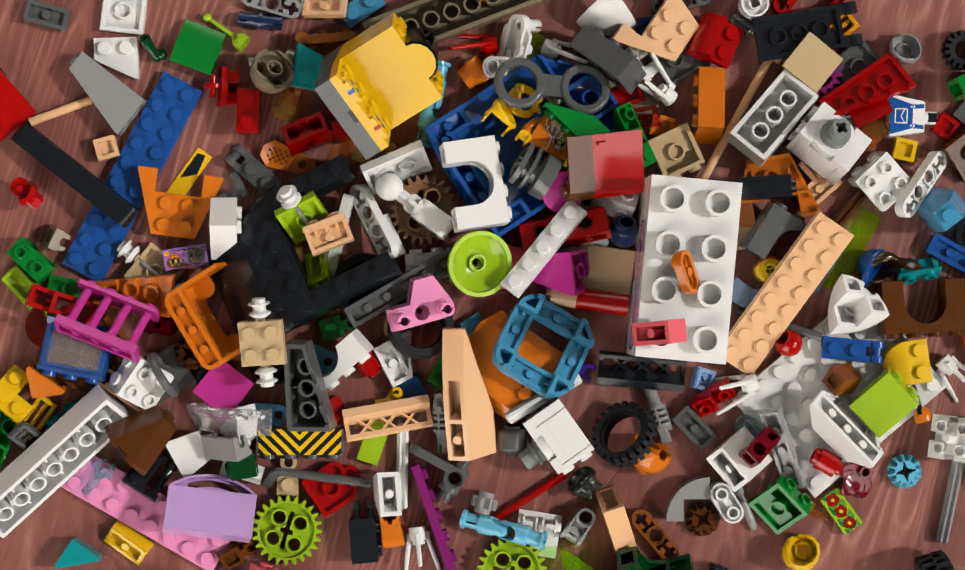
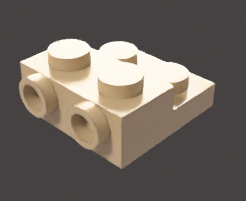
M684 123L648 140L657 159L655 163L661 175L682 177L681 173L689 171V173L701 169L700 164L705 162L688 123Z

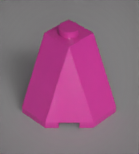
M582 248L556 252L533 282L570 296L583 294L586 288L583 280L586 276H589L590 272L588 249Z

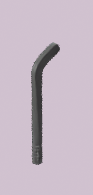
M285 467L272 469L263 480V485L266 487H271L280 476L371 488L372 479Z

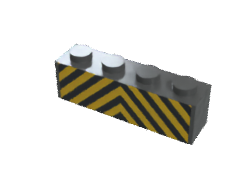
M287 427L256 428V455H261V459H275V455H283V459H296V455H305V459H318V455H327V459H340V455L345 454L344 427H335L331 432L287 431Z

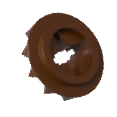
M182 337L177 341L174 348L175 358L178 360L179 366H184L187 370L200 368L201 364L196 356L186 358L188 354L186 349L190 350L191 348L185 338Z
M704 501L692 504L685 514V524L688 530L698 536L710 535L717 530L720 522L717 509L712 504ZM695 513L702 516L707 513L706 519L710 524L702 522L698 525L699 519Z

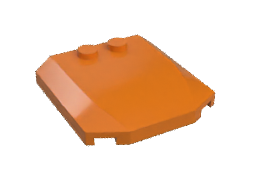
M499 310L497 313L479 321L468 338L493 410L506 419L505 413L537 395V393L506 376L492 363L494 344L509 316L502 310ZM529 329L518 349L519 356L549 373L553 372L562 354L561 351Z

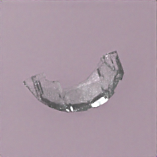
M206 402L186 404V410L199 430L230 435L271 436L272 409L252 410L249 408L210 406Z

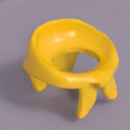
M517 83L508 94L514 98L521 99L522 93L531 96L535 90L525 84ZM541 98L527 111L508 106L507 104L506 106L512 115L519 118H529L535 113H541L539 103L544 98Z
M500 98L495 99L492 106L485 111L481 122H483L493 113L503 123L508 125L509 127L502 133V137L510 129H515L517 125L512 113Z

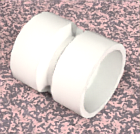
M738 0L737 12L739 15L752 21L753 18L761 17L768 10L769 0Z

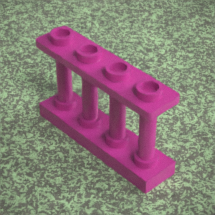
M79 278L77 285L81 294L69 315L62 316L57 314L54 319L56 331L137 363L140 351L136 343L149 320L159 322V310L150 303L138 302L132 296H123L112 288H103L92 280L85 281ZM89 296L101 300L89 323L82 324L77 322L76 319ZM109 304L121 308L109 331L103 332L96 328ZM129 312L141 316L129 339L123 340L116 336Z

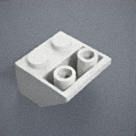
M745 426L717 446L706 458L733 492H736L773 460L768 454L759 465L751 468L738 455L754 438Z

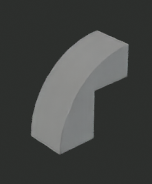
M707 475L694 477L678 486L667 502L664 519L666 521H684V499H710V477Z

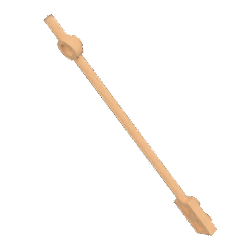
M782 59L762 62L699 179H709L728 144L727 138L730 132L742 119L772 62L779 64Z

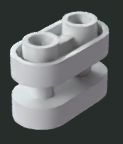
M722 481L710 483V500L720 516L728 523H738L743 518L744 510L731 488Z

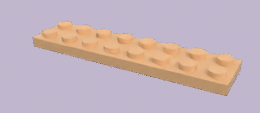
M817 210L729 331L726 361L747 375L754 373L775 345V341L780 338L854 235Z

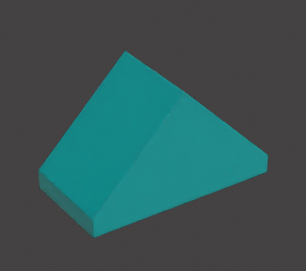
M75 537L55 563V569L97 562L102 559V554L80 538Z

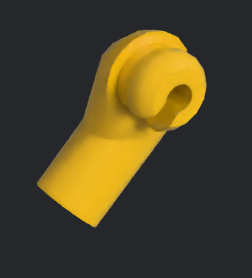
M400 387L392 388L386 398L375 399V404L402 399V389Z

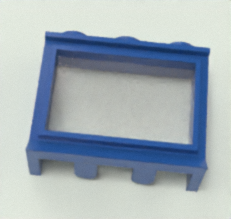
M47 316V327L38 366H36L37 369L43 371L42 375L55 377L56 374L64 375V379L77 381V378L85 379V383L98 385V382H106L112 353L56 331L54 324L56 317ZM97 325L96 327L98 330L103 332L109 331L110 327Z

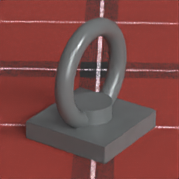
M176 344L158 354L149 352L147 355V361L154 376L165 390L158 401L159 404L170 397L177 398L180 391L196 382V377L191 369L187 370L184 366H179V362L175 358L174 348ZM161 368L170 372L174 376V379L171 382V384L167 380Z

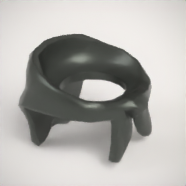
M584 466L576 471L568 481V489L571 494H576L590 500L593 490L603 488V484L597 482L596 470L592 467Z

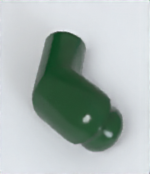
M149 34L141 35L140 42L149 56L155 62L166 60V51L162 48L157 50Z

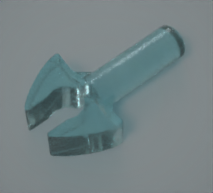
M108 458L94 462L91 466L95 468V474L84 486L82 492L85 495H89L102 478L111 480L115 471V463L109 467L108 471L101 472L102 465Z

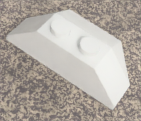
M820 391L809 405L812 428L843 460L873 468L884 454L876 434L849 407V401L843 395L834 396L833 393Z

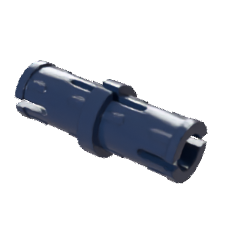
M239 12L238 15L239 26L257 27L259 30L263 28L282 30L283 27L282 16L264 15L262 12H259V14Z

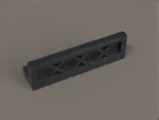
M600 350L597 384L684 392L687 361L639 357L623 352ZM603 359H613L616 363L612 366L603 365ZM630 360L635 361L638 365L630 368L625 363ZM657 363L660 367L651 370L646 365ZM671 365H681V372L670 371L668 367Z

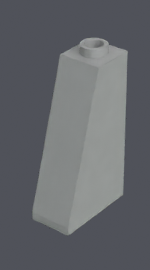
M83 51L81 54H76L70 62L69 70L113 131L122 136L148 101Z

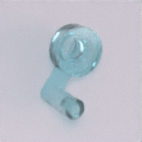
M238 172L230 174V178L237 191L225 193L216 198L237 197V200L247 195Z

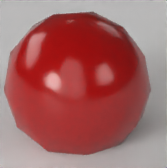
M785 330L780 338L775 341L776 350L785 357L797 355L802 349V338L793 330Z

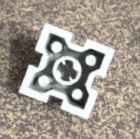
M933 414L931 431L936 432L935 440H929L927 457L943 460L953 459L955 462L965 463V418Z

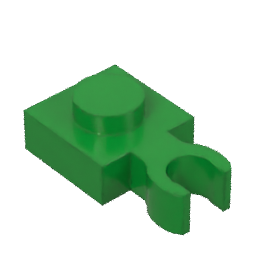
M340 315L318 321L323 342L345 336L344 329L355 330L356 328L349 326L348 317L341 321Z

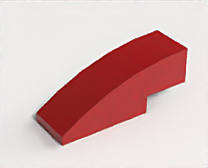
M31 284L24 305L54 315L66 316L69 315L78 298ZM87 301L76 320L89 323L96 311L97 304Z

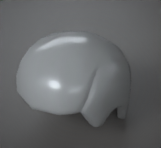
M899 33L892 38L889 44V52L903 66L915 63L922 54V47L918 38L911 34Z

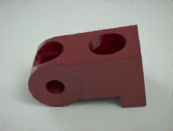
M767 425L738 455L751 468H754L764 460L780 441L781 437Z

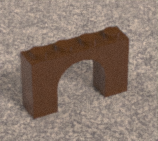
M965 278L937 281L939 306L936 316L929 323H920L908 314L904 301L903 281L874 284L875 293L881 297L889 312V316L878 323V335L886 336V340L900 339V335H907L908 339L921 338L920 334H928L929 338L942 337L941 333H949V336H962V332L965 331Z

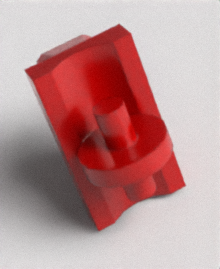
M222 66V68H218V83L217 75H210V83H204V88L210 89L209 97H216L217 90L216 107L223 108L227 105L237 104V92H228V84H239L240 72L229 70V67Z
M17 177L10 183V190L14 195L18 196V203L24 206L27 203L36 210L43 203L44 196L37 191V184L33 180L29 183L25 178Z

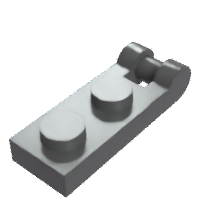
M239 143L233 147L235 150L224 158L229 165L263 194L284 184ZM242 155L246 160L240 165L236 160Z

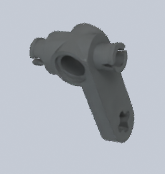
M412 442L408 448L409 452L445 471L438 484L441 490L436 498L441 501L445 495L443 502L449 504L452 495L457 496L469 475L466 469L471 461H464L463 464L462 461H456L453 464ZM450 473H459L461 476L458 483H451L448 479Z

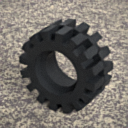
M959 30L946 38V41L942 44L944 47L941 49V53L944 54L942 59L947 61L945 63L947 66L951 65V69L962 71L965 70V58H959L956 55L955 46L959 42L965 43V31Z

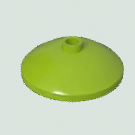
M480 230L469 232L460 237L451 248L447 262L448 274L453 284L461 292L474 297L489 296L502 288L500 283L512 269L510 250L503 239L494 233ZM477 258L478 264L473 266L472 261Z

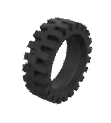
M622 401V404L617 402L614 404V408L611 406L606 408L607 413L603 411L600 414L603 417L602 419H596L595 423L598 426H593L592 431L595 433L591 434L592 446L595 448L596 453L610 465L617 466L618 468L623 466L627 468L630 467V463L633 465L638 464V458L641 461L644 460L645 456L643 454L645 452L647 454L651 452L649 446L654 447L655 445L653 439H657V433L655 432L657 431V426L654 424L656 422L652 416L639 404L631 401L629 403ZM625 418H639L641 430L635 442L624 451L611 452L608 448V438L615 425Z

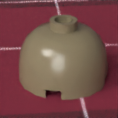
M264 49L258 52L251 63L250 77L252 83L264 93H280L293 81L295 77L293 72L294 65L283 52L279 50L273 52Z

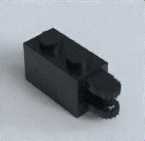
M367 500L366 503L368 517H360L359 501H353L354 518H349L348 520L352 564L378 562L379 556H383L382 543H378L377 534H381L380 521H376V516L373 514L372 500Z

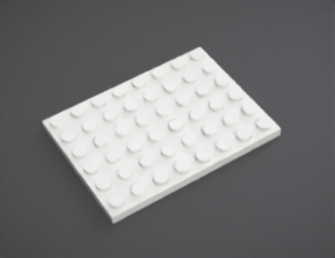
M828 316L812 328V330L823 333L822 336L882 341L884 342V348H881V357L886 354L891 344L899 341H908L905 335H900V339L886 340V336L878 335V324L853 333L830 334ZM803 336L800 352L792 357L780 355L756 376L760 390L755 391V396L749 397L737 404V407L759 433L764 429L759 415L760 410L782 407L807 484L806 489L816 498L841 477L839 474L829 477L813 468L812 464L809 463V459L817 447L820 449L824 448L840 457L812 428L809 405L820 391L832 393L822 382L823 378L832 365L850 363L863 377L852 394L843 395L850 402L855 395L883 372L882 363L820 358L822 338L821 341ZM867 347L866 355L872 356L873 347ZM932 367L933 382L916 384L922 406H925L947 387ZM741 388L737 392L738 396L731 399L735 401L748 392H743ZM915 409L878 438L879 444L912 417ZM843 459L841 461L842 464L849 462Z

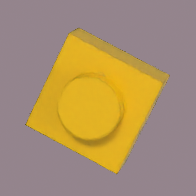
M895 137L891 157L895 160L914 163L918 141Z

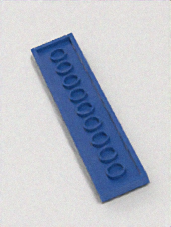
M165 71L161 75L120 156H118L105 181V184L135 206L139 213L145 203L138 166L158 168V179L203 94V91ZM93 205L62 263L93 280H104L119 253L117 248L127 238L139 213L125 229Z

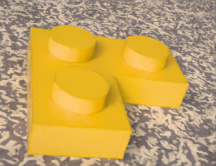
M14 364L0 380V411L18 425L29 416L34 407L18 395L27 386L28 378L27 373Z

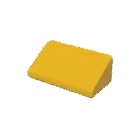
M120 520L112 526L103 540L138 566L154 545L149 539Z

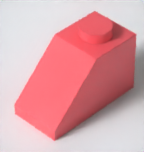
M685 318L632 323L634 346L672 344L687 341Z

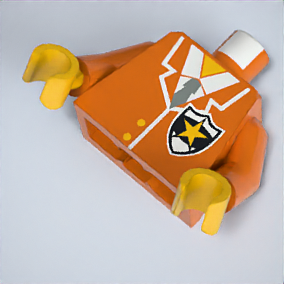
M545 115L541 118L535 117L525 123L514 140L521 139L523 141L522 147L524 148L529 142L534 143V153L541 147L543 149L542 157L546 158L549 154H552L563 161L565 160L563 166L567 167L566 137L568 136L560 130L559 127L561 125L556 120L551 121Z

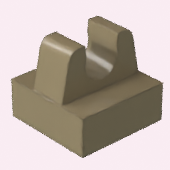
M50 224L42 244L54 251H65L66 248L60 245V240L62 238L70 240L71 237L59 227Z

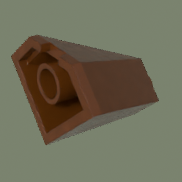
M158 405L104 427L113 446L119 448L126 457L127 463L143 476L149 471L177 430L173 421L175 419L174 415L168 409L163 410Z

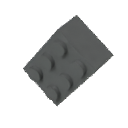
M585 24L570 43L571 48L578 57L587 60L589 65L596 66L605 74L609 81L631 95L646 76V72L642 68L643 63L637 59V55L628 48L623 50L620 47L621 44L614 38L607 39L599 28L594 27L592 29Z

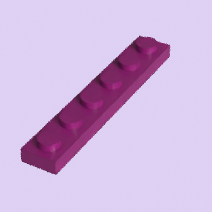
M420 462L413 464L411 469L446 570H457L454 563L458 561L454 548L449 549L447 543L450 540L447 528L442 529L440 523L443 520L439 507L435 508L433 500L436 499L432 487L428 488L426 479H429L426 467H421Z

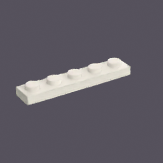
M573 201L566 202L500 283L501 286L519 299L587 215V211Z

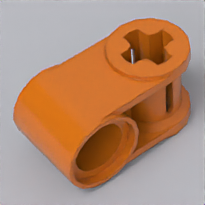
M393 516L391 521H389L388 517H380L383 548L404 546L405 537L400 516Z

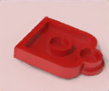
M330 462L316 471L360 478V472L354 465L342 466L338 462ZM308 479L301 481L325 518L353 500L357 495V487L353 485Z

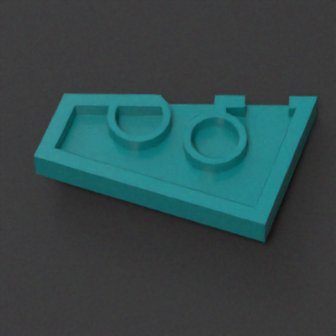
M298 42L293 67L295 77L290 86L315 91L314 87L321 58L324 56Z

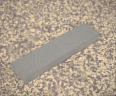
M782 407L760 410L759 415L763 427L765 428L769 425L781 437L780 441L771 450L779 476L783 474L786 478H792L796 483V489L805 488L807 484Z

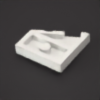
M138 37L93 38L95 61L136 80L140 79Z

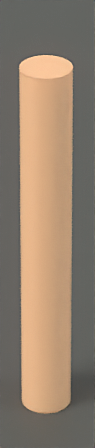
M87 96L30 117L29 122L31 126L91 105L93 102Z

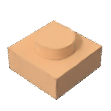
M114 134L93 140L99 162L120 156Z

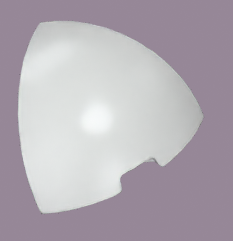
M597 0L576 21L581 28L585 24L592 29L597 27L605 34L604 36L612 37L622 23H625L632 30L637 27L633 15L623 0Z
M841 274L830 296L828 307L830 334H847L870 328L889 316L888 309L877 293L871 294L864 288L865 283L853 276Z

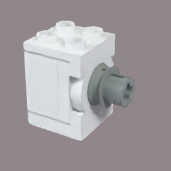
M823 102L819 107L814 106L801 120L799 126L787 138L790 142L786 148L834 185L851 169L872 139L858 128L854 130L847 119L839 115H833L836 111Z
M559 398L545 404L521 421L532 437L530 443L526 442L528 447L518 453V456L528 470L538 463L543 466V462L546 461L551 463L558 475L560 473L565 475L575 468L573 464L578 460L583 462L593 455L591 453L594 450L593 446Z

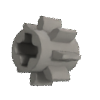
M479 490L478 495L473 494L471 505L475 506L474 512L490 515L491 510L496 511L498 500H494L495 494Z

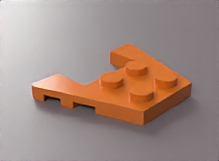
M790 153L770 156L761 168L752 160H746L744 177L791 174L792 179L796 178L797 192L793 193V195H798L801 216L814 215L817 210L821 212ZM764 200L741 201L739 227L754 225L756 220L753 202Z
M138 166L150 233L195 239L210 209V200L216 197L224 178L204 175L201 197L155 191L158 168Z

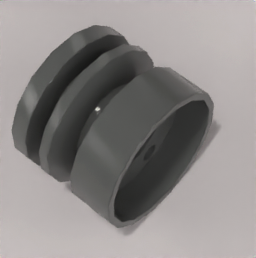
M529 142L514 160L507 182L513 184L520 177L516 187L521 188L526 182H529L527 193L541 200L558 175L563 160L552 154L541 160L543 149L539 147L533 155L535 144Z

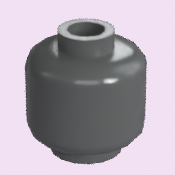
M505 424L504 428L498 432L499 450L506 452V456H518V453L526 448L525 429L521 428L519 424Z

